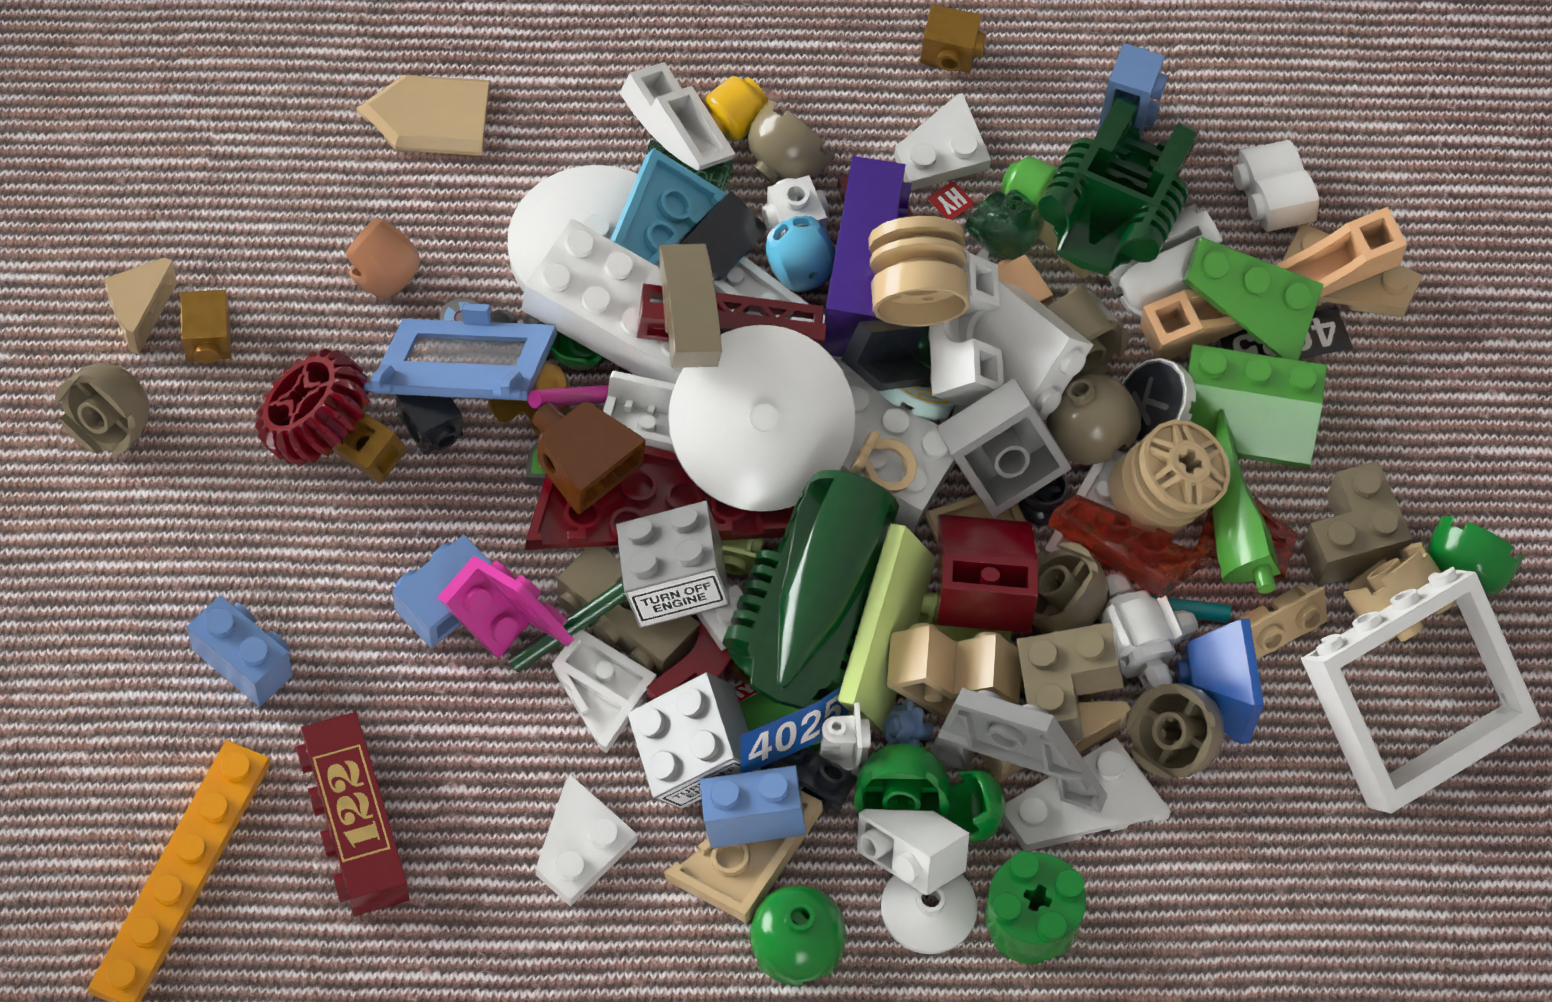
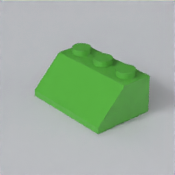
M1192 344L1185 368L1191 375L1196 389V402L1191 401V408L1189 410V413L1192 414L1190 421L1207 429L1215 437L1218 414L1224 411L1238 458L1309 469L1323 405L1327 365Z

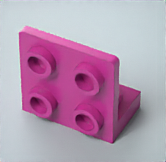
M473 556L437 597L476 640L498 659L529 624L567 647L574 641V638L563 627L567 622L566 618L550 604L545 603L543 606L537 599L542 594L541 591L522 575H519L516 579L510 570L496 560L489 565L478 557Z

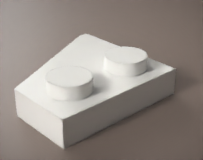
M963 93L956 95L895 146L894 151L896 162L906 164L904 182L912 183L911 190L990 169L991 158Z
M581 630L572 636L574 641L568 647L565 645L552 663V667L598 746L607 753L628 724L629 718L627 713L640 707L646 698L647 686L657 679V675L586 631Z
M570 776L565 781L536 865V876L571 907L637 842V833L573 776Z

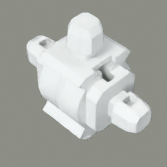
M1122 573L1108 575L1106 577L1108 581V600L1099 620L1100 624L1107 622L1112 624L1123 675L1126 678L1139 676L1146 691L1163 684H1172V676L1167 664L1176 653L1173 645L1180 643L1182 640L1189 639L1198 629V622L1194 614L1185 610L1173 611L1165 594L1155 599L1151 597L1150 592L1147 590L1135 592L1128 578Z

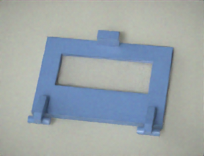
M464 303L461 309L463 321L402 319L379 368L372 374L371 383L364 385V391L377 394L528 401V395L534 388L556 338V326L491 322L490 304Z

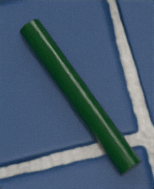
M620 580L566 617L567 622L563 626L565 630L573 636L625 601L627 597L624 592L623 580ZM543 633L509 656V663L519 673L562 643Z

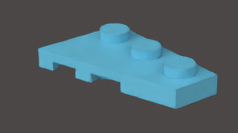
M653 148L645 156L610 240L655 265L660 260L659 246L679 242L727 193Z

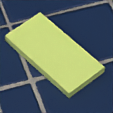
M890 524L838 696V702L852 714L854 703H859L860 719H869L870 730L885 733L883 729L884 720L893 710L897 692L887 686L890 635L894 632L908 630L912 625L918 624L924 595L927 593L936 562L935 556L906 526Z

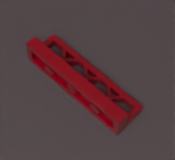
M643 283L637 338L669 342V335L665 329L663 303L650 302V299L663 300L662 286ZM715 292L720 334L746 326L773 325L797 331L809 337L821 347L824 345L826 324H823L824 306ZM748 311L758 312V313H760L762 316L752 315V314H745V313L748 312ZM798 317L812 319V322L791 320V318Z

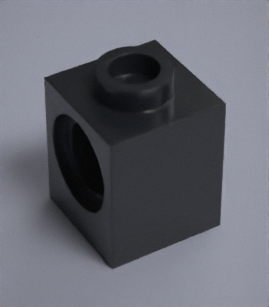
M395 394L397 414L423 455L435 449L444 450L453 445L459 437L463 436L462 415L451 397Z

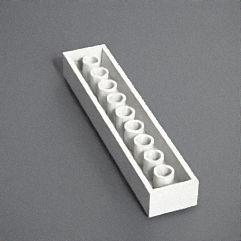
M571 218L525 284L522 311L546 325H555L557 331L634 375L675 384L683 368H671L669 342L637 338L642 284L662 286L661 269ZM650 299V302L663 303V300ZM843 372L853 396L855 430L850 451L839 471L849 472L853 461L857 457L858 450L872 430L879 431L881 439L893 438L903 442L911 449L916 458L917 473L914 481L905 490L891 493L900 506L894 523L904 525L914 533L924 516V512L930 507L956 462L938 433L937 424L928 419L914 416L911 413L912 410L902 404L900 407L893 405L877 390ZM872 450L869 460L876 474L882 480L889 483L901 481L905 474V465L901 457L889 450ZM861 471L857 474L864 477Z

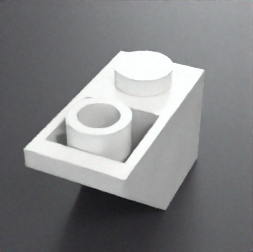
M865 809L859 813L857 852L925 895H929L966 872L969 832L934 811Z

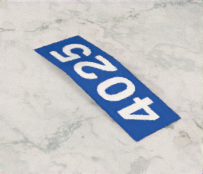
M841 687L812 705L742 734L740 773L752 772L811 746L822 739V726L825 720L833 716H847L848 710L838 702Z

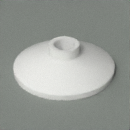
M962 874L929 894L939 900V904L935 907L924 905L922 902V898L926 896L924 893L893 875L883 891L881 915L889 934L899 944L914 952L939 954L957 947L969 936L977 917V899L972 886Z

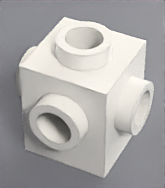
M808 175L797 179H783L775 185L768 187L767 205L762 206V214L769 232L784 220L806 215L818 220L827 231L826 215H829V208L824 192L822 190H815L812 180ZM805 224L796 225L798 227H808ZM788 230L782 231L779 234L778 239H780Z

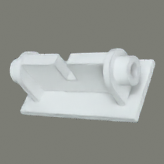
M854 703L853 715L833 716L825 720L822 726V741L819 755L839 764L845 770H852V774L858 776L860 765H863L868 759V748H870L871 744L869 719H860L859 703Z

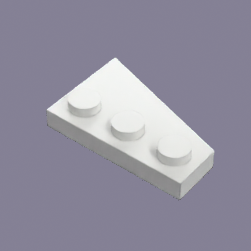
M1114 738L1082 757L1107 793V799L1101 813L1060 801L1057 778L1050 776L1007 802L1003 822L1024 851H1031L1079 840L1082 835L1109 829L1110 832L1127 829L1128 825L1152 820L1153 823L1169 819L1171 811L1118 739Z

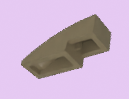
M706 244L660 245L659 257L665 329L669 335L671 368L718 367L722 354L715 287Z

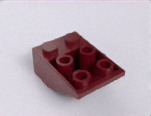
M939 514L936 625L1031 633L1038 599V559L1031 522Z

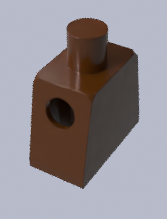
M582 402L567 415H564L552 403H546L533 416L532 423L543 432L538 438V463L579 515L643 465L646 440L590 402Z

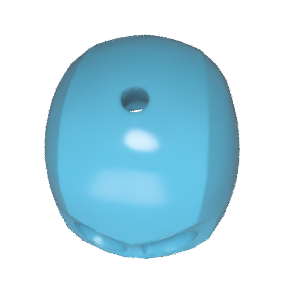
M806 215L789 218L776 225L768 234L766 241L767 259L773 273L783 286L795 292H807L822 286L831 278L835 259L834 246L823 225L814 217ZM805 224L808 227H798L796 225ZM788 230L779 240H777L779 234L782 231Z

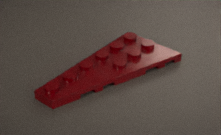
M645 446L643 465L580 515L574 511L546 474L526 538L525 550L618 546L616 524L706 500L721 540L780 538L785 533L795 506L764 512L748 511L728 506L706 494L689 478L677 459L675 452Z

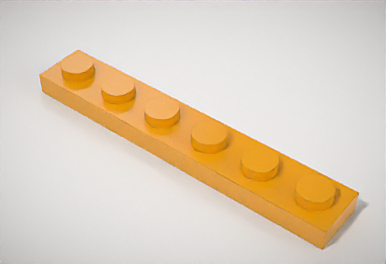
M227 739L225 740L88 986L91 995L107 1002H141L270 767L269 757Z

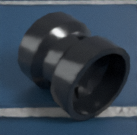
M1065 474L1018 502L1021 513L1028 522L1035 525H1048L1054 523L1061 516L1068 492V480Z

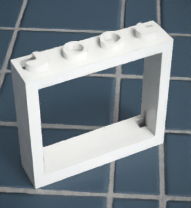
M1454 567L1442 573L1434 572L1428 577L1429 583L1417 590L1409 589L1398 593L1390 599L1392 605L1380 612L1372 611L1359 616L1352 622L1353 628L1341 635L1333 634L1320 639L1322 644L1317 646L1316 650L1301 658L1368 808L1392 814L1542 722L1476 572L1455 570ZM1456 600L1502 706L1388 774L1341 668Z

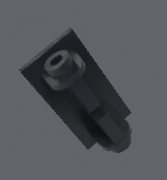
M808 748L799 750L761 767V770L796 765L799 784L804 786L802 791L821 800L823 812L826 814L830 810L838 815L848 794L857 781L856 775Z

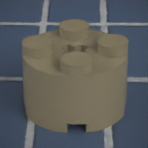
M1085 284L1076 285L1065 296L1050 305L1047 303L1043 304L1094 344L1086 356L1083 368L1072 379L1091 373L1105 375L1110 370L1106 363L1114 353L1121 358L1129 342L1128 332L1101 299Z

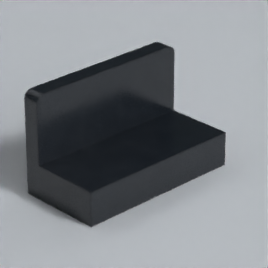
M730 191L693 227L679 244H706L713 278L716 281H720L767 231V227Z
M880 319L858 323L841 361L878 391L931 384V370L913 356L927 326H900L886 323Z

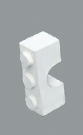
M971 253L966 254L967 261L962 268L966 271L969 283L970 306L967 312L954 320L937 325H929L928 333L931 355L930 382L932 385V396L959 406L977 402L1004 385L1002 350L973 338L974 326L978 319L984 313L1000 307L998 265Z

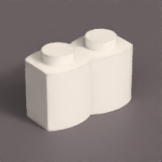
M1290 140L1239 150L1238 164L1233 166V178L1237 189L1244 190L1248 197V208L1254 221L1259 220L1261 226L1267 232L1317 221L1320 200L1312 178L1304 170L1298 151Z

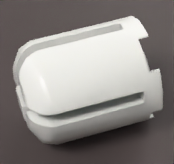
M1196 204L1182 209L1155 260L1146 263L1132 260L1128 264L1118 266L1109 274V279L1117 295L1124 294L1121 296V303L1129 313L1141 320L1143 306L1182 290L1191 289L1182 282L1195 240L1203 237L1216 243L1223 242L1215 223L1206 210L1196 213Z

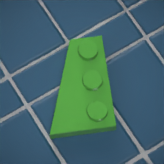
M1203 237L1195 240L1182 282L1223 315L1227 314L1248 331L1247 335L1258 344H1264L1279 358L1299 360L1324 285L1323 283Z

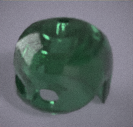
M1011 189L1007 195L1001 191H994L987 196L965 221L964 227L988 253L998 259H1010L1012 261L1023 256L1036 243L1042 233L1044 219L1036 205L1024 193L1017 189Z

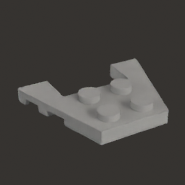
M962 688L930 749L943 764L968 771L975 756L974 752L1054 776L1057 778L1060 801L1101 813L1107 799V793L1053 715L1048 714L1043 708L1033 704L1021 706L1004 701L999 695L991 691L980 690L975 692Z

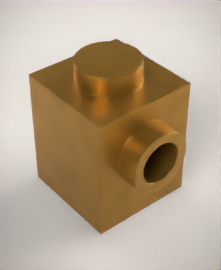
M931 4L923 37L920 63L937 66L946 71L970 73L973 58H982L987 33L979 31L982 14Z

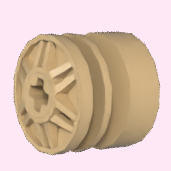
M911 216L883 223L872 230L868 238L869 250L872 254L870 257V267L873 273L876 274L871 282L873 312L878 319L889 324L921 327L948 322L967 312L970 306L969 283L966 271L962 269L967 261L964 250L966 243L965 233L960 224L951 219L938 216Z
M1174 419L1159 424L1139 443L1128 450L1113 465L1108 483L1110 499L1118 515L1132 529L1148 537L1166 538L1179 533L1198 516L1205 513L1207 509L1214 506L1226 493L1231 476L1229 460L1220 442L1207 429L1191 421Z

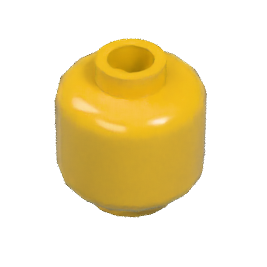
M737 76L728 78L704 98V105L723 135L732 141L743 139L749 134L753 120L768 102L766 95L755 81L748 77L742 79Z

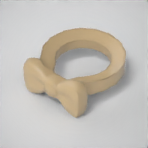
M872 430L858 450L857 457L853 461L849 472L857 475L861 471L865 478L884 487L888 492L898 493L905 490L914 481L917 473V462L911 449L903 442L893 438L881 439L879 431ZM872 450H889L901 457L905 465V474L901 481L889 483L882 480L876 474L869 460Z

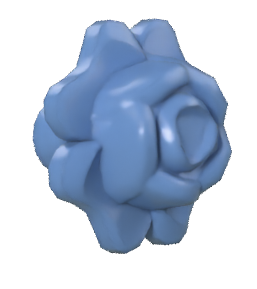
M907 700L903 705H895L893 711L884 720L883 729L885 739L889 742V745L906 743L919 746L920 740H929L933 734L932 724L923 721L924 711L922 708L916 707L915 702Z

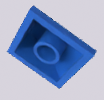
M1249 618L1239 619L1187 642L1181 660H1176L1175 662L1176 684L1183 683L1192 686L1210 696L1216 702L1224 719V732L1239 744L1250 743L1264 707Z

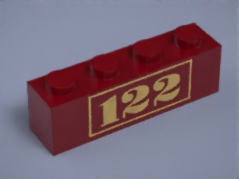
M357 712L302 726L301 731L304 744L295 747L302 773L312 772L316 784L315 787L308 788L314 815L324 814L328 826L327 830L320 831L327 860L336 857L340 868V873L332 875L339 902L349 901L353 917L410 901L407 881Z

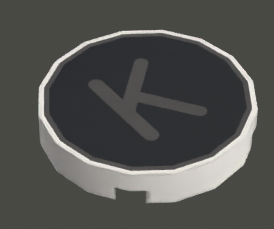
M1163 358L1150 359L1133 368L1122 381V384L1125 385L1133 397L1141 414V430L1134 442L1135 444L1139 443L1159 424L1174 419L1190 421L1192 414L1189 413V410L1191 408V401L1196 402V389L1191 375L1182 366Z

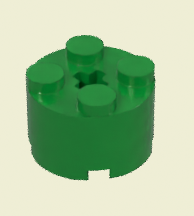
M1021 851L1013 855L995 873L990 884L984 909L985 926L996 948L1003 955L1014 961L1032 965L1043 963L1044 960L1056 956L1059 957L1066 953L1077 938L1086 909L1085 883L1081 874L1062 859L1050 854ZM1032 905L1039 907L1037 912L1029 908Z

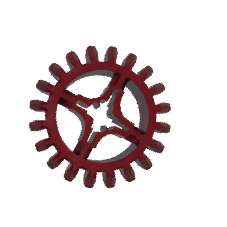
M325 348L318 354L314 351L310 352L305 360L297 359L291 369L288 371L283 370V376L278 381L272 382L273 388L270 393L262 397L265 404L258 408L256 412L259 417L255 424L256 429L259 431L258 438L279 460H284L287 464L295 463L298 466H302L307 461L314 464L318 461L321 454L329 456L332 448L337 444L343 445V439L349 433L355 432L354 425L365 416L362 409L370 403V399L367 396L369 392L364 391V385L367 383L368 377L354 360L346 354L343 355L339 350L330 351Z

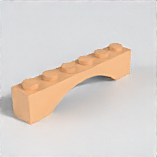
M1385 207L1345 224L1309 248L1275 265L1323 283L1324 285L1319 297L1321 298L1401 265L1407 243L1389 208ZM1192 289L1182 290L1143 306L1140 328L1155 358L1166 360L1189 352L1192 344L1204 346L1244 329L1227 314L1223 315Z

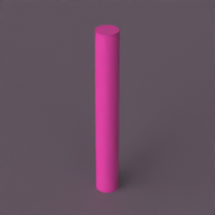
M609 385L532 390L528 395V403L532 408H541L546 403H552L555 407L580 405L582 402L602 404L606 402Z

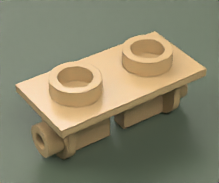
M1298 584L1293 589L1271 600V607L1275 610L1271 613L1264 605H1261L1236 618V621L1250 618L1257 660L1327 622L1325 588L1321 586L1314 589L1310 584L1306 586Z

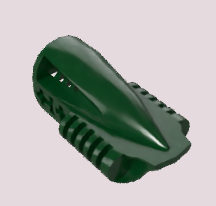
M1121 97L1116 98L1094 140L1079 138L1073 141L1038 203V210L1042 218L1054 226L1053 231L1058 238L1056 254L1082 269L1105 276L1111 274L1118 266L1128 264L1132 260L1146 263L1155 260L1159 255L1179 213L1189 197L1188 185L1179 175L1193 150L1199 133L1198 130L1178 122L1168 141L1163 140L1157 145L1140 138V129L1132 126L1138 105Z
M839 470L817 472L808 480L796 502L778 551L760 550L757 552L754 559L755 565L751 567L748 575L749 580L745 582L742 590L744 595L739 597L736 606L738 610L734 611L732 615V625L728 626L722 644L728 649L729 655L740 670L750 676L751 688L774 703L802 709L807 707L810 701L821 700L842 686L887 530L890 524H894L900 507L896 498L884 487L870 479L850 472Z

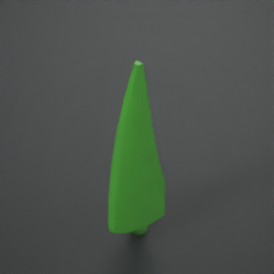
M1221 411L1218 414L1215 438L1220 442L1229 460L1231 477L1226 493L1212 506V517L1222 581L1226 583L1255 581L1259 593H1270L1276 589L1274 576L1281 574L1272 536L1243 477L1224 411Z

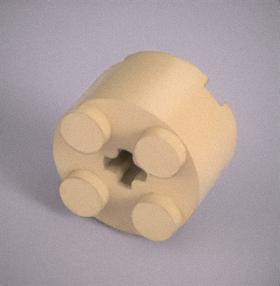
M1421 542L1399 549L1398 552L1402 556L1401 559L1395 558L1387 561L1386 558L1381 559L1349 583L1347 586L1349 591H1345L1343 594L1358 617L1372 611H1382L1392 605L1390 599L1405 590H1417L1429 583L1428 577L1432 573H1441ZM1456 600L1434 612L1433 615H1439L1456 604ZM1419 621L1396 636L1400 642L1406 641L1418 634L1424 626ZM1396 636L1390 638L1389 640L1385 641V642L1382 643V644H1385V643L1391 641V640L1394 639Z

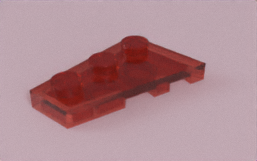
M1078 494L1054 509L1048 525L1060 532L1065 539L1082 545L1100 558L1106 566L1117 569L1137 582L1143 590L1154 593L1160 598H1163L1206 565L1212 550L1196 544L1194 551L1173 543L1171 542L1173 534L1157 528L1154 533L1132 526L1128 515Z

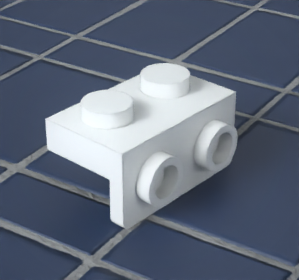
M613 371L609 379L608 396L603 411L641 435L646 440L645 446L675 452L670 438L668 422L670 399L675 384Z

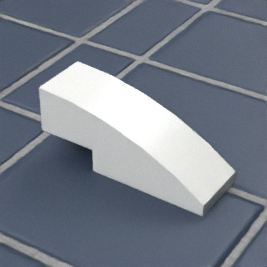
M665 62L629 73L620 91V95L647 131L666 150L697 171L734 158L735 152L694 88L689 86L682 89Z

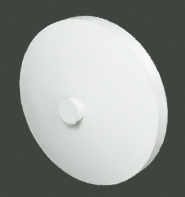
M579 166L558 172L546 178L526 194L512 216L508 232L510 266L523 292L525 284L571 218L611 239L637 178V173L614 166ZM660 260L655 264V265L658 266L659 268H660Z
M753 325L721 334L722 354L718 367L683 368L674 385L669 405L668 422L670 438L676 457L689 478L701 490L728 506L761 512L776 511L795 506L804 486L812 475L823 470H840L848 456L855 430V406L848 381L837 362L823 347L797 331L773 325Z

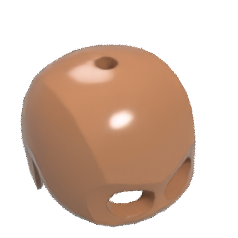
M378 217L374 218L362 230L346 252L348 260L354 265L349 270L351 279L367 292L385 299L402 291L414 278L420 265L419 253L409 238L387 221Z

